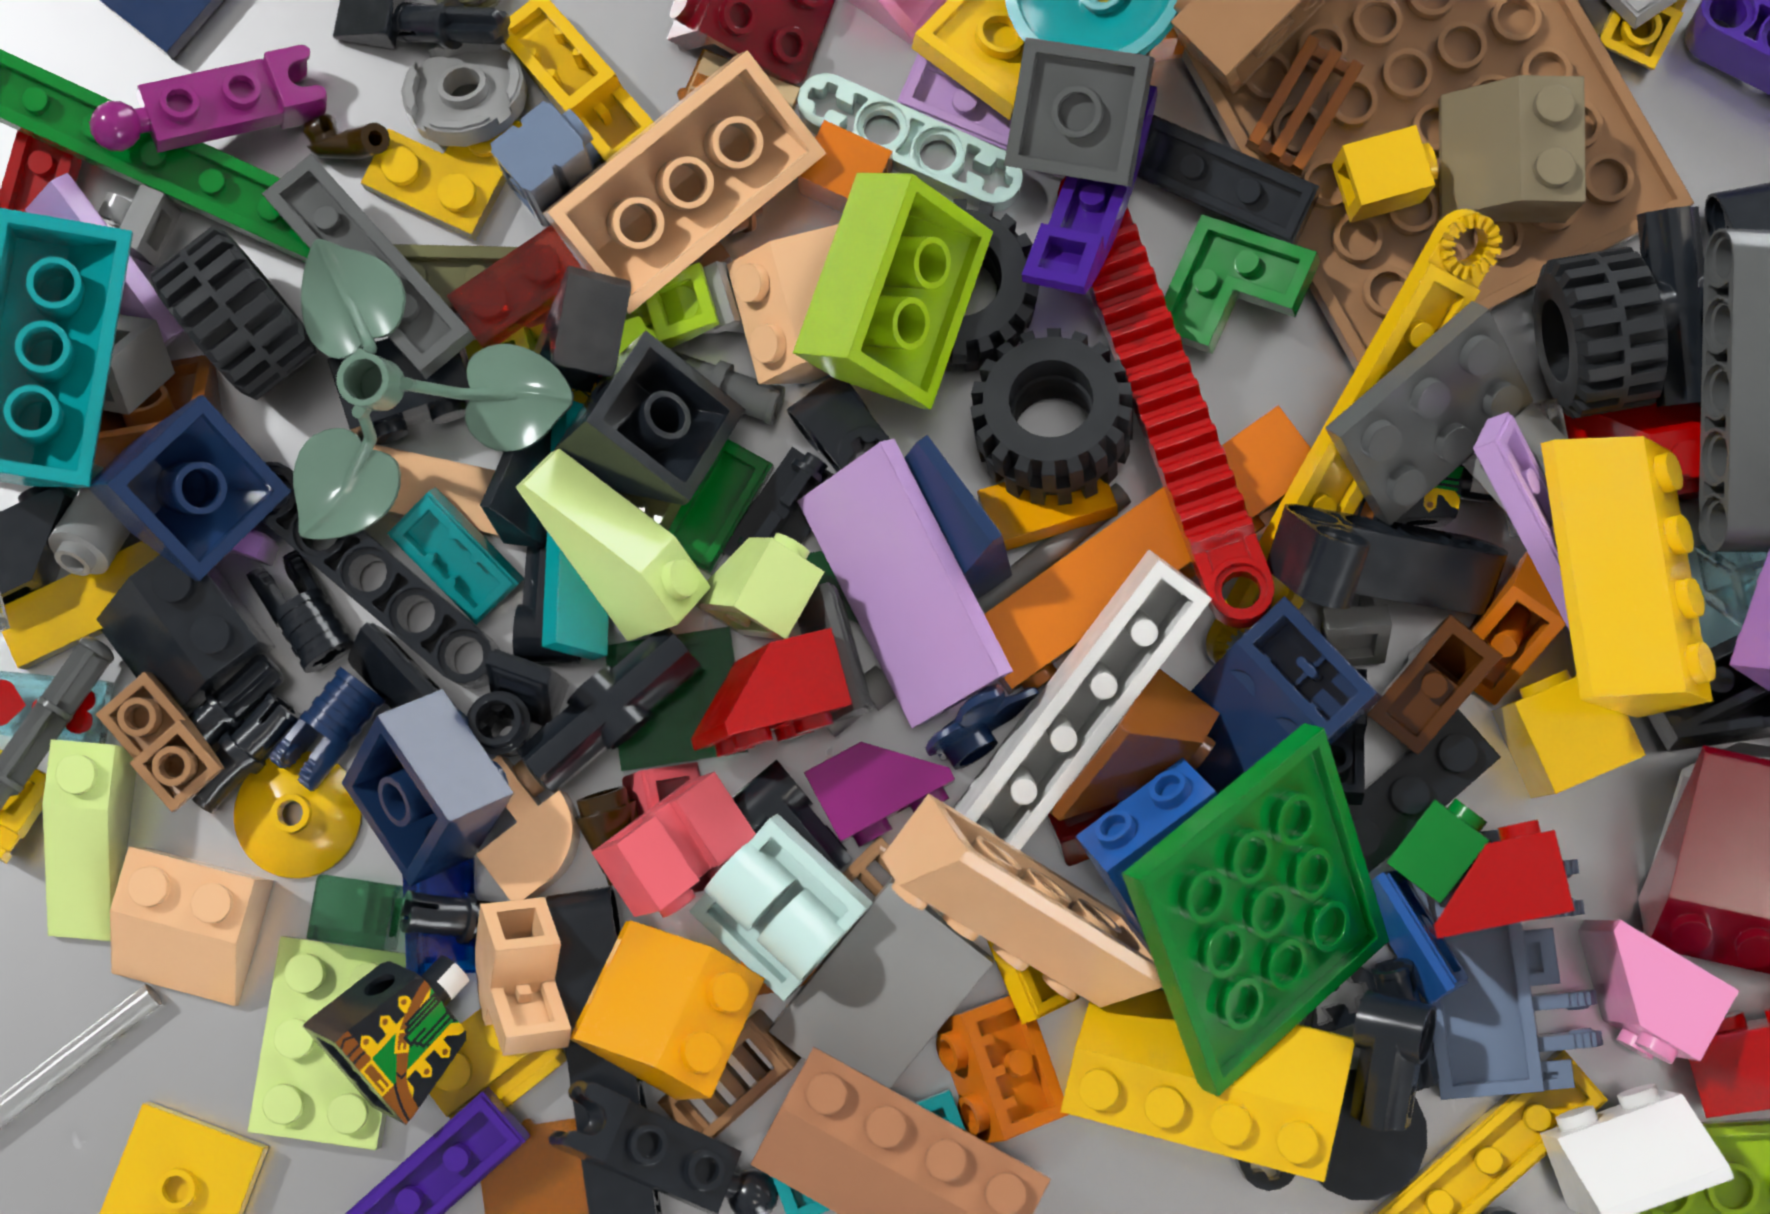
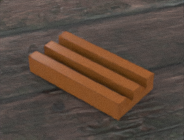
M1310 34L1245 145L1247 148L1299 177L1364 67V64L1355 59L1352 62L1341 57L1343 52L1334 47L1327 50L1320 46L1321 40ZM1311 59L1320 64L1319 69L1275 144L1266 141L1264 137ZM1331 72H1334L1343 78L1298 155L1295 157L1286 152V149Z

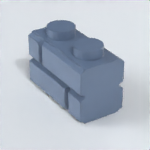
M542 101L521 118L522 126L520 128L512 125L490 144L492 148L491 153L510 189L541 225L550 227L551 224L543 216L542 212L594 171L593 165L601 157L591 144L593 136L571 109H568L561 115L552 103L548 104Z

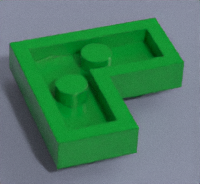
M1202 214L1164 296L1167 309L1172 314L1176 332L1180 334L1182 344L1213 354L1238 298L1296 318L1321 262L1318 253Z

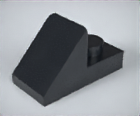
M568 265L534 352L552 362L565 376L572 389L591 393L598 375L605 377L613 376L617 366L631 292L630 281Z

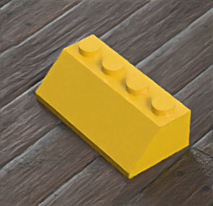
M1644 436L1559 439L1541 443L1580 700L1635 718L1713 702L1710 681L1715 679L1716 668L1712 652L1702 640L1699 617L1704 614L1705 604L1698 582L1692 578L1688 553L1693 551L1694 539L1689 522L1680 511L1677 490H1681L1683 487V474L1676 456L1669 449Z
M1156 989L1101 1008L1089 1001L1075 1046L1060 1112L1324 1182L1348 1078L1354 1041L1351 1037L1298 1024L1221 1095L1216 1096L1204 1091L1196 1081L1163 989Z

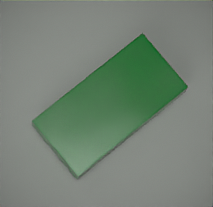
M729 439L724 444L692 499L687 504L681 505L668 530L677 538L696 567L710 575L714 573L725 554L723 550L744 515L758 497L774 469L773 463Z

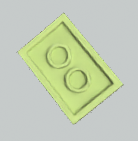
M280 936L248 1132L371 1150L382 1148L387 1115L373 1108L303 1028V1025L381 963L391 961L410 970L413 954Z

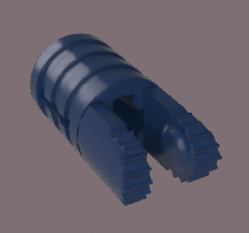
M342 667L337 669L334 673L335 677L331 682L328 681L323 688V692L319 697L316 696L312 701L311 707L301 714L269 756L270 761L278 767L290 768L292 764H295L301 758V755L307 751L320 733L325 736L311 753L308 761L304 762V766L300 768L301 771L298 774L299 778L297 780L300 781L299 783L313 792L350 748V743L353 739L358 737L363 731L364 725L371 721L378 708L381 709L386 702Z

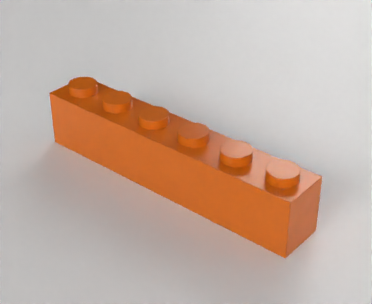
M1279 405L1221 445L1225 449L1228 465L1234 472L1237 488L1243 495L1246 511L1252 518L1255 534L1266 526L1260 519V516L1276 504L1281 503L1311 450L1310 446ZM1163 487L984 614L1013 672L998 680L1009 695L1021 686L1023 689L1036 687L1038 690L1049 682L1057 671L1053 664L1074 649L1149 549L1190 580L1197 576Z

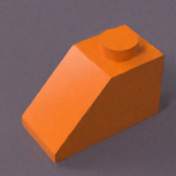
M1528 552L1523 555L1498 585L1484 615H1477L1469 629L1503 655L1474 690V692L1493 705H1496L1566 625Z

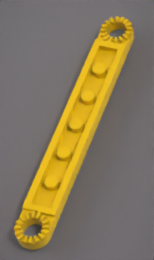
M1459 209L1447 214L1435 227L1260 538L1259 544L1266 562L1286 504H1299L1348 514H1354L1363 498V494L1325 427L1471 301L1475 302L1481 291L1478 289L1486 273L1489 272L1490 266L1496 264V255H1500L1502 248L1499 247V243H1502V236L1499 235V226L1490 217L1471 209ZM1474 226L1478 235L1476 248L1469 257L1458 261L1453 256L1455 255V250L1452 247H1455L1457 244L1453 241L1455 238H1460L1459 232L1464 233L1466 232L1465 228L1473 229ZM1272 575L1275 589L1272 607L1285 596L1299 610L1305 599L1295 594ZM1239 577L1228 595L1226 603L1239 609L1248 608L1259 599V588L1249 578ZM1215 619L1206 637V651L1210 660L1216 664L1227 652L1225 650L1229 648L1227 641L1231 642L1233 640L1231 635L1237 636L1238 630L1245 632V629L1249 630L1251 627L1233 628Z

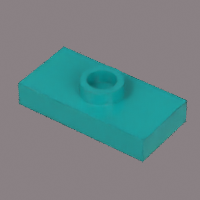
M436 487L428 491L387 533L475 625L480 623L524 580V577Z

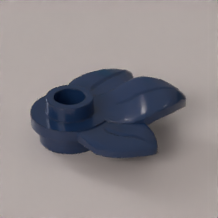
M994 684L982 689L964 703L953 721L929 739L925 751L929 756L938 754L941 760L948 759L955 770L973 764L987 755L998 744L992 731L1016 717L1039 694L1037 688L1028 687L1015 695L1006 697L1001 684Z

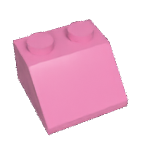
M1584 920L1578 930L1593 987L1596 989L1602 1019L1620 1030L1616 1041L1649 1060H1652L1655 1056L1670 1064L1673 1063L1676 1057L1700 1061L1739 990L1622 920Z

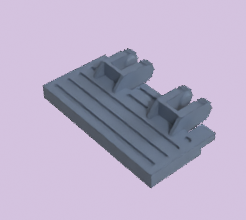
M1498 830L1480 831L1491 840L1490 843L1500 841ZM1578 859L1563 860L1567 878H1570L1573 874H1580ZM1464 877L1441 904L1412 883L1414 891L1434 923L1438 920ZM1572 897L1575 911L1538 919L1585 914L1584 902ZM1522 922L1444 937L1468 975L1469 979L1467 980L1469 983L1439 1001L1429 1004L1437 1009L1433 1044L1439 1074L1438 1082L1441 1100L1575 1088L1571 1059L1541 1061L1540 1052L1598 1047L1603 1045L1601 1030H1593L1592 1028L1571 1029L1569 1032L1538 1035L1535 1011L1562 1008L1581 1010L1598 1004L1596 989L1532 994L1531 986L1561 984L1553 927L1523 930Z

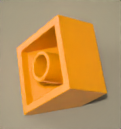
M631 920L625 921L570 1035V1040L676 1100L711 1099L765 978L713 947Z

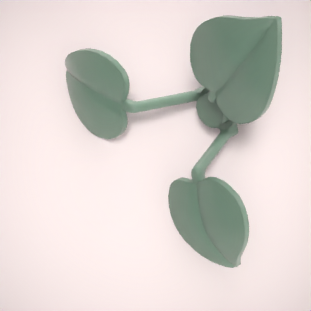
M316 239L309 251L302 278L301 310L303 323L311 342L318 350L331 358L345 359L337 372V387L342 397L355 405L352 409V415L359 420L364 438L362 441L356 433L347 429L331 428L314 434L305 442L299 451L293 471V488L298 509L299 535L306 539L316 540L350 536L377 523L392 508L398 497L401 485V470L398 462L391 455L373 450L377 441V434L370 413L372 411L382 412L392 409L400 402L404 392L469 400L465 411V421L470 433L485 447L496 451L510 452L529 448L539 442L572 407L574 393L570 384L552 362L530 349L513 344H496L473 354L467 365V379L470 388H459L404 377L403 372L395 363L374 355L377 352V345L374 339L392 334L402 321L406 296L400 277L386 262L373 255L342 247L324 239Z

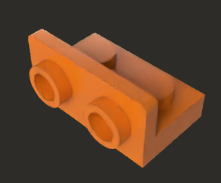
M1010 994L967 1011L951 1015L937 1031V1053L944 1067L952 1075L959 1096L958 1111L964 1127L969 1133L987 1143L1001 1142L1070 1115L1060 1112L1064 1096L1037 1020L1022 1025Z

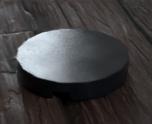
M1349 1068L1325 1181L1317 1182L1326 1190L1350 1200H1379L1400 1191L1418 1173L1427 1150V1122L1415 1097L1411 1125L1405 1131L1388 1130L1382 1132L1361 1126V1123L1356 1118L1350 1116L1357 1068Z

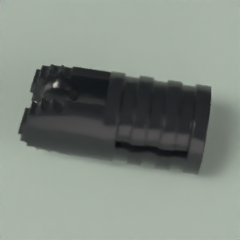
M294 550L283 556L286 574L294 583L299 595L286 601L275 580L264 567L260 566L248 572L246 576L273 622L278 628H281L285 640L291 644V649L295 656L300 659L299 664L304 672L311 673L334 663L351 650L354 640L349 633L345 632V627L341 620L336 617L331 604L327 603V596L298 551Z

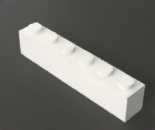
M1149 549L953 809L1018 850H1021L1212 600L1210 596L1200 586Z

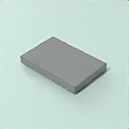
M892 877L873 899V904L838 942L769 1029L772 1035L805 1061L815 1046L888 1088L894 1085L993 965L992 956L973 941L966 939L953 930L929 906L922 911L899 897L891 887L895 881Z

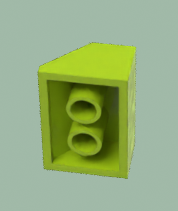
M857 173L793 353L835 379L922 409L931 410L993 231L914 174Z

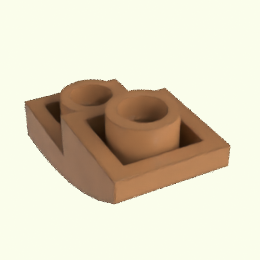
M144 671L95 714L132 756L133 760L129 764L171 812H176L225 769L191 719L152 672Z

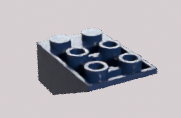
M1284 596L1233 644L1191 690L1193 694L1220 713L1207 735L1216 744L1197 768L1196 772L1219 794L1302 724L1306 723L1324 728L1330 746L1376 704L1382 696Z

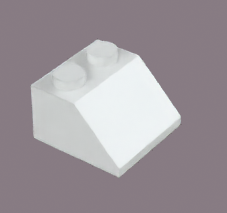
M1655 1083L1637 1086L1621 1092L1617 1095L1620 1105L1596 1113L1593 1105L1564 1112L1555 1117L1558 1127L1540 1133L1567 1207L1579 1214H1637L1734 1179L1729 1164L1683 1094L1666 1090L1658 1091Z

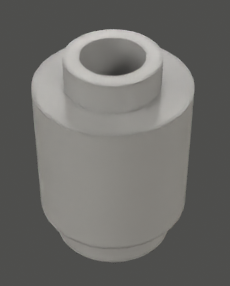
M82 488L78 491L49 536L48 544L54 553L56 562L66 571L79 576L103 574L108 570L129 536L130 531L88 488Z

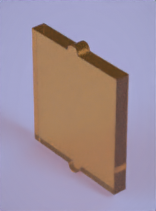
M532 1118L525 1119L522 1125L531 1136L481 1180L485 1214H589L581 1159L552 1147L549 1142V1136L554 1131H577L575 1118L536 1123Z

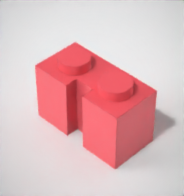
M714 771L688 780L591 853L634 917L659 911L664 918L677 912L692 901L696 895L691 887L700 881L698 878L706 873L711 880L720 868L741 847L747 844L756 833Z

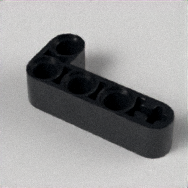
M1286 504L1279 521L1267 564L1271 574L1295 594L1310 602L1334 609H1349L1354 595L1359 594L1484 615L1491 605L1509 552L1496 544L1472 536L1397 522L1389 526L1376 518L1299 504Z

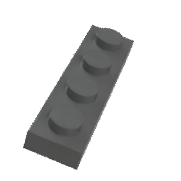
M312 154L262 193L268 203L309 249H311L316 239H324L342 247L373 255L386 262L395 270L404 286L406 303L400 325L387 337L425 379L429 378L475 339L469 328Z

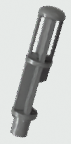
M82 637L78 641V645L42 696L37 699L35 706L1 752L0 810L10 796H16L22 792L25 784L48 753L51 739H58L106 668L113 662L114 654L103 642L92 637Z

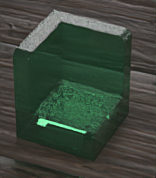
M319 875L316 879L306 939L378 950H397L400 921L402 920L400 909L407 886L332 875Z

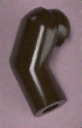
M327 113L311 119L303 125V133L310 142L307 148L319 158L363 159L383 153L387 150L390 142L389 133L386 128L375 122L339 132L335 118Z

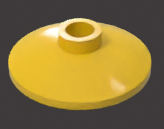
M310 751L303 753L295 764H292L290 768L286 767V769L278 767L270 761V758L266 759V765L258 774L250 773L239 789L234 805L235 832L244 852L263 870L285 878L313 877L335 867L353 848L362 824V813L342 785L347 771L338 763L314 792L309 791L299 783L300 781L297 779L301 771L300 768L304 766V762L308 761L312 753ZM296 801L301 805L303 815L297 824L289 826L284 822L282 812L289 802Z

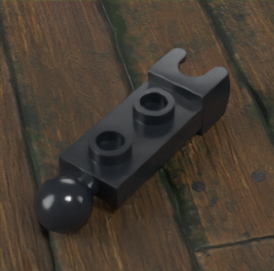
M577 1081L569 1087L568 1095L570 1099L581 1104L588 1112V1124L582 1132H564L560 1130L552 1132L549 1136V1142L552 1147L586 1162H593L708 1214L719 1213L724 1197L727 1198L729 1206L735 1214H771L776 1207L778 1192L770 1175L756 1168L746 1169L740 1173L734 1172L742 1151L636 1104L630 1098L597 1083Z

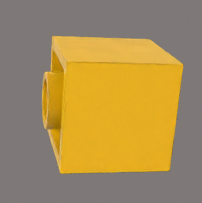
M1567 669L1518 689L1522 698L1491 711L1531 799L1557 794L1646 756L1628 715L1580 700L1577 675L1570 677Z

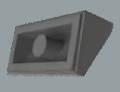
M829 582L816 586L798 618L801 635L832 628L852 705L831 713L835 723L872 712L873 704L841 591Z

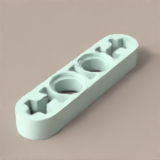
M816 74L807 79L800 88L798 95L800 119L808 130L816 135L824 120L843 129H846L848 126L847 116L835 110H828L824 117L816 115V107L812 98L823 100L828 92L836 94V106L853 115L855 103L863 105L857 112L852 133L868 140L864 134V128L867 122L875 116H889L897 122L900 128L897 138L889 144L880 145L893 151V170L900 173L914 174L929 186L955 198L967 199V203L979 208L981 202L994 206L993 212L1007 209L1019 197L1023 180L1022 169L1004 166L1006 151L835 74ZM931 141H945L953 147L956 159L950 167L944 170H933L924 165L920 158V153L923 147ZM966 154L975 155L972 169L980 173L991 175L995 167L1004 170V182L1010 187L998 186L994 194L987 193L983 190L984 179L970 171L967 172L965 183L958 181L957 178L964 169Z

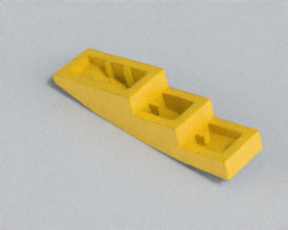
M530 0L509 16L511 20L508 27L509 38L503 44L510 52L512 51L516 55L523 69L561 115L568 109H571L579 117L593 136L591 144L601 157L599 161L601 163H604L654 122L622 87L616 73L550 0Z

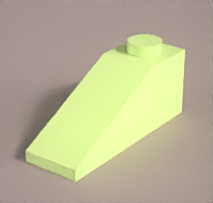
M561 449L552 451L515 487L627 641L678 625L711 588L672 533Z
M51 739L42 804L48 936L111 941L110 908L126 857L136 780V770L129 764L133 758L123 746Z

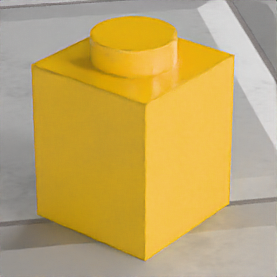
M1416 125L1343 145L1332 163L1350 223L1423 203L1435 186L1434 180L1438 178V164L1434 150L1428 142L1422 144Z

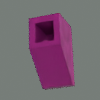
M859 742L804 772L841 843L854 838L859 848L893 830L888 818L908 807H911L914 813L928 794L942 802L948 800L949 796L944 788L955 781V777L949 767L865 742Z

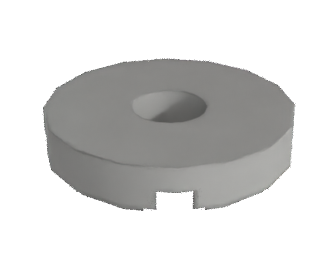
M463 43V46L459 49L449 50L438 44L428 51L430 58L423 61L419 67L415 61L406 72L401 94L404 109L410 123L423 138L442 146L466 147L491 140L510 128L524 110L528 88L520 60L512 51V54H510L508 51L503 50L501 45ZM467 84L477 85V88L468 95H451L461 86Z

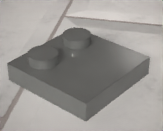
M1026 37L1004 166L1132 187L1155 58L1141 54Z

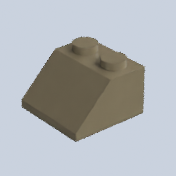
M1518 75L1440 96L1439 220L1455 210L1471 209L1490 217L1494 222L1566 223L1586 202L1584 76Z

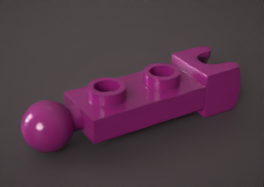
M295 45L267 51L264 53L263 59L137 85L139 108L134 109L122 101H107L95 109L89 126L90 132L99 146L109 151H125L135 145L141 134L150 132L157 153L278 125H280L282 130L304 125L305 122L325 114L327 93L325 88L320 85L301 87L295 84L306 79L307 60L310 58L309 47L306 45Z

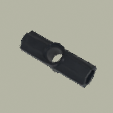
M1683 206L1644 212L1637 215L1640 253L1651 271L1660 292L1668 332L1667 372L1660 397L1656 400L1657 407L1701 402L1704 256L1699 207Z
M669 628L655 632L616 666L608 665L586 680L567 700L569 706L553 720L541 727L532 738L525 741L516 751L552 793H556L605 750L608 752L613 751L637 733L652 717L653 713L651 710L665 698L672 695L680 685L693 677L694 673L702 666Z

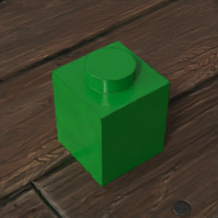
M1456 798L1448 808L1441 802L1434 800L1386 863L1441 904L1448 898L1472 867L1484 846L1491 842L1489 838L1480 832L1487 824V821Z

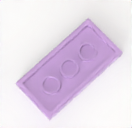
M895 439L879 442L797 501L911 728L929 722L1013 672Z

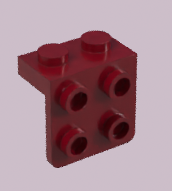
M674 0L670 11V17L674 19L667 40L687 51L710 44H715L735 56L748 50L765 73L780 81L795 85L801 83L806 77L835 0Z

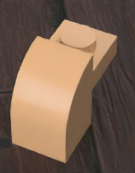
M498 755L492 761L501 766L506 774L508 785L514 792L505 807L517 823L475 855L510 901L536 898L565 874L576 856L580 841V828L574 818L578 816V813L568 793L560 790L542 803L538 795L545 790V787L524 760L521 759L513 765L510 759Z
M545 897L480 904L475 944L478 997L484 1024H493L503 1056L566 1048L569 1046L571 1026L555 983L561 942Z

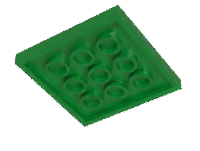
M1302 724L1122 873L1196 1081L1204 1091L1216 1096L1221 1095L1389 942L1325 729L1318 726Z

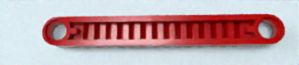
M1066 176L1060 182L1059 189L1057 192L1058 197L1061 192ZM1127 207L1105 263L1088 291L1115 361L1119 359L1126 370V383L1131 384L1134 412L1200 585L1212 599L1208 606L1215 618L1226 626L1238 629L1249 628L1259 621L1272 607L1275 590L1273 577L1255 534L1252 518L1246 511L1243 495L1237 488L1234 472L1228 465L1225 449L1219 442L1216 426L1210 419L1207 403L1201 396L1198 380L1194 378L1189 357L1185 355L1180 334L1176 332L1172 314L1168 311L1163 291L1158 286L1154 268L1149 263L1147 250L1140 240L1138 227L1133 222ZM1237 577L1249 578L1259 588V599L1248 608L1239 609L1230 606L1222 597V588L1227 581Z

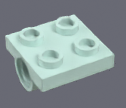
M777 813L769 818L755 836L720 868L705 887V894L689 912L751 971L765 978L764 983L785 1001L798 989L869 909L873 902Z

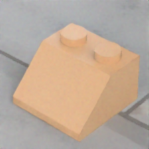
M839 224L769 241L726 264L758 385L812 383L829 375L795 355L793 350Z
M129 846L110 908L111 973L238 1006L274 880L152 848Z

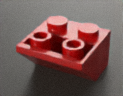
M832 628L770 642L735 661L691 738L694 751L714 746L718 758L755 748V745L773 740L772 731L775 732L777 742L808 735L814 733V730L833 725L834 721L831 713L852 705Z

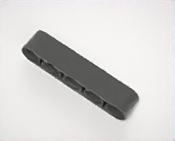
M1719 228L1709 238L1705 250L1698 523L1701 541L1705 548L1711 552H1769L1770 230Z

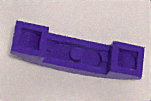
M1150 85L1132 187L1066 176L1049 223L1040 224L1022 272V282L1083 295L1090 289L1111 250L1136 181L1157 100V86Z

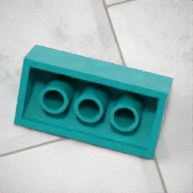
M0 208V482L38 487L90 488L133 237L131 230Z

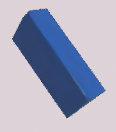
M1397 870L1385 871L1376 876L1371 882L1387 931L1389 944L1398 958L1412 960L1417 989L1427 1004H1433L1469 983L1467 980L1469 979L1468 975L1444 937L1437 939L1434 928L1435 923L1407 878Z

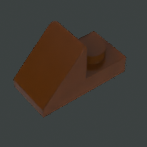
M1449 614L1411 651L1408 663L1382 692V698L1367 711V715L1410 750L1419 755L1503 655L1456 617Z

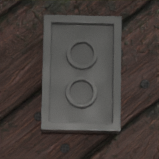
M1471 301L1325 427L1374 516L1391 526L1475 453L1473 447L1487 419L1509 412L1515 418L1534 400L1490 310Z

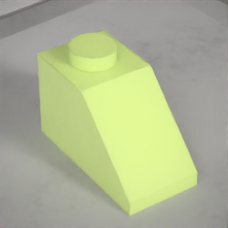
M776 533L774 538L749 537L707 580L711 588L695 606L741 635L786 639L823 576L824 571L807 561L806 559L810 551L788 536Z

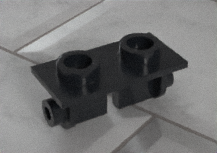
M791 447L738 524L723 552L731 556L749 537L774 538L776 533L788 536L802 544L812 529L797 501L834 475L827 470L828 465L809 452L804 455L794 447Z

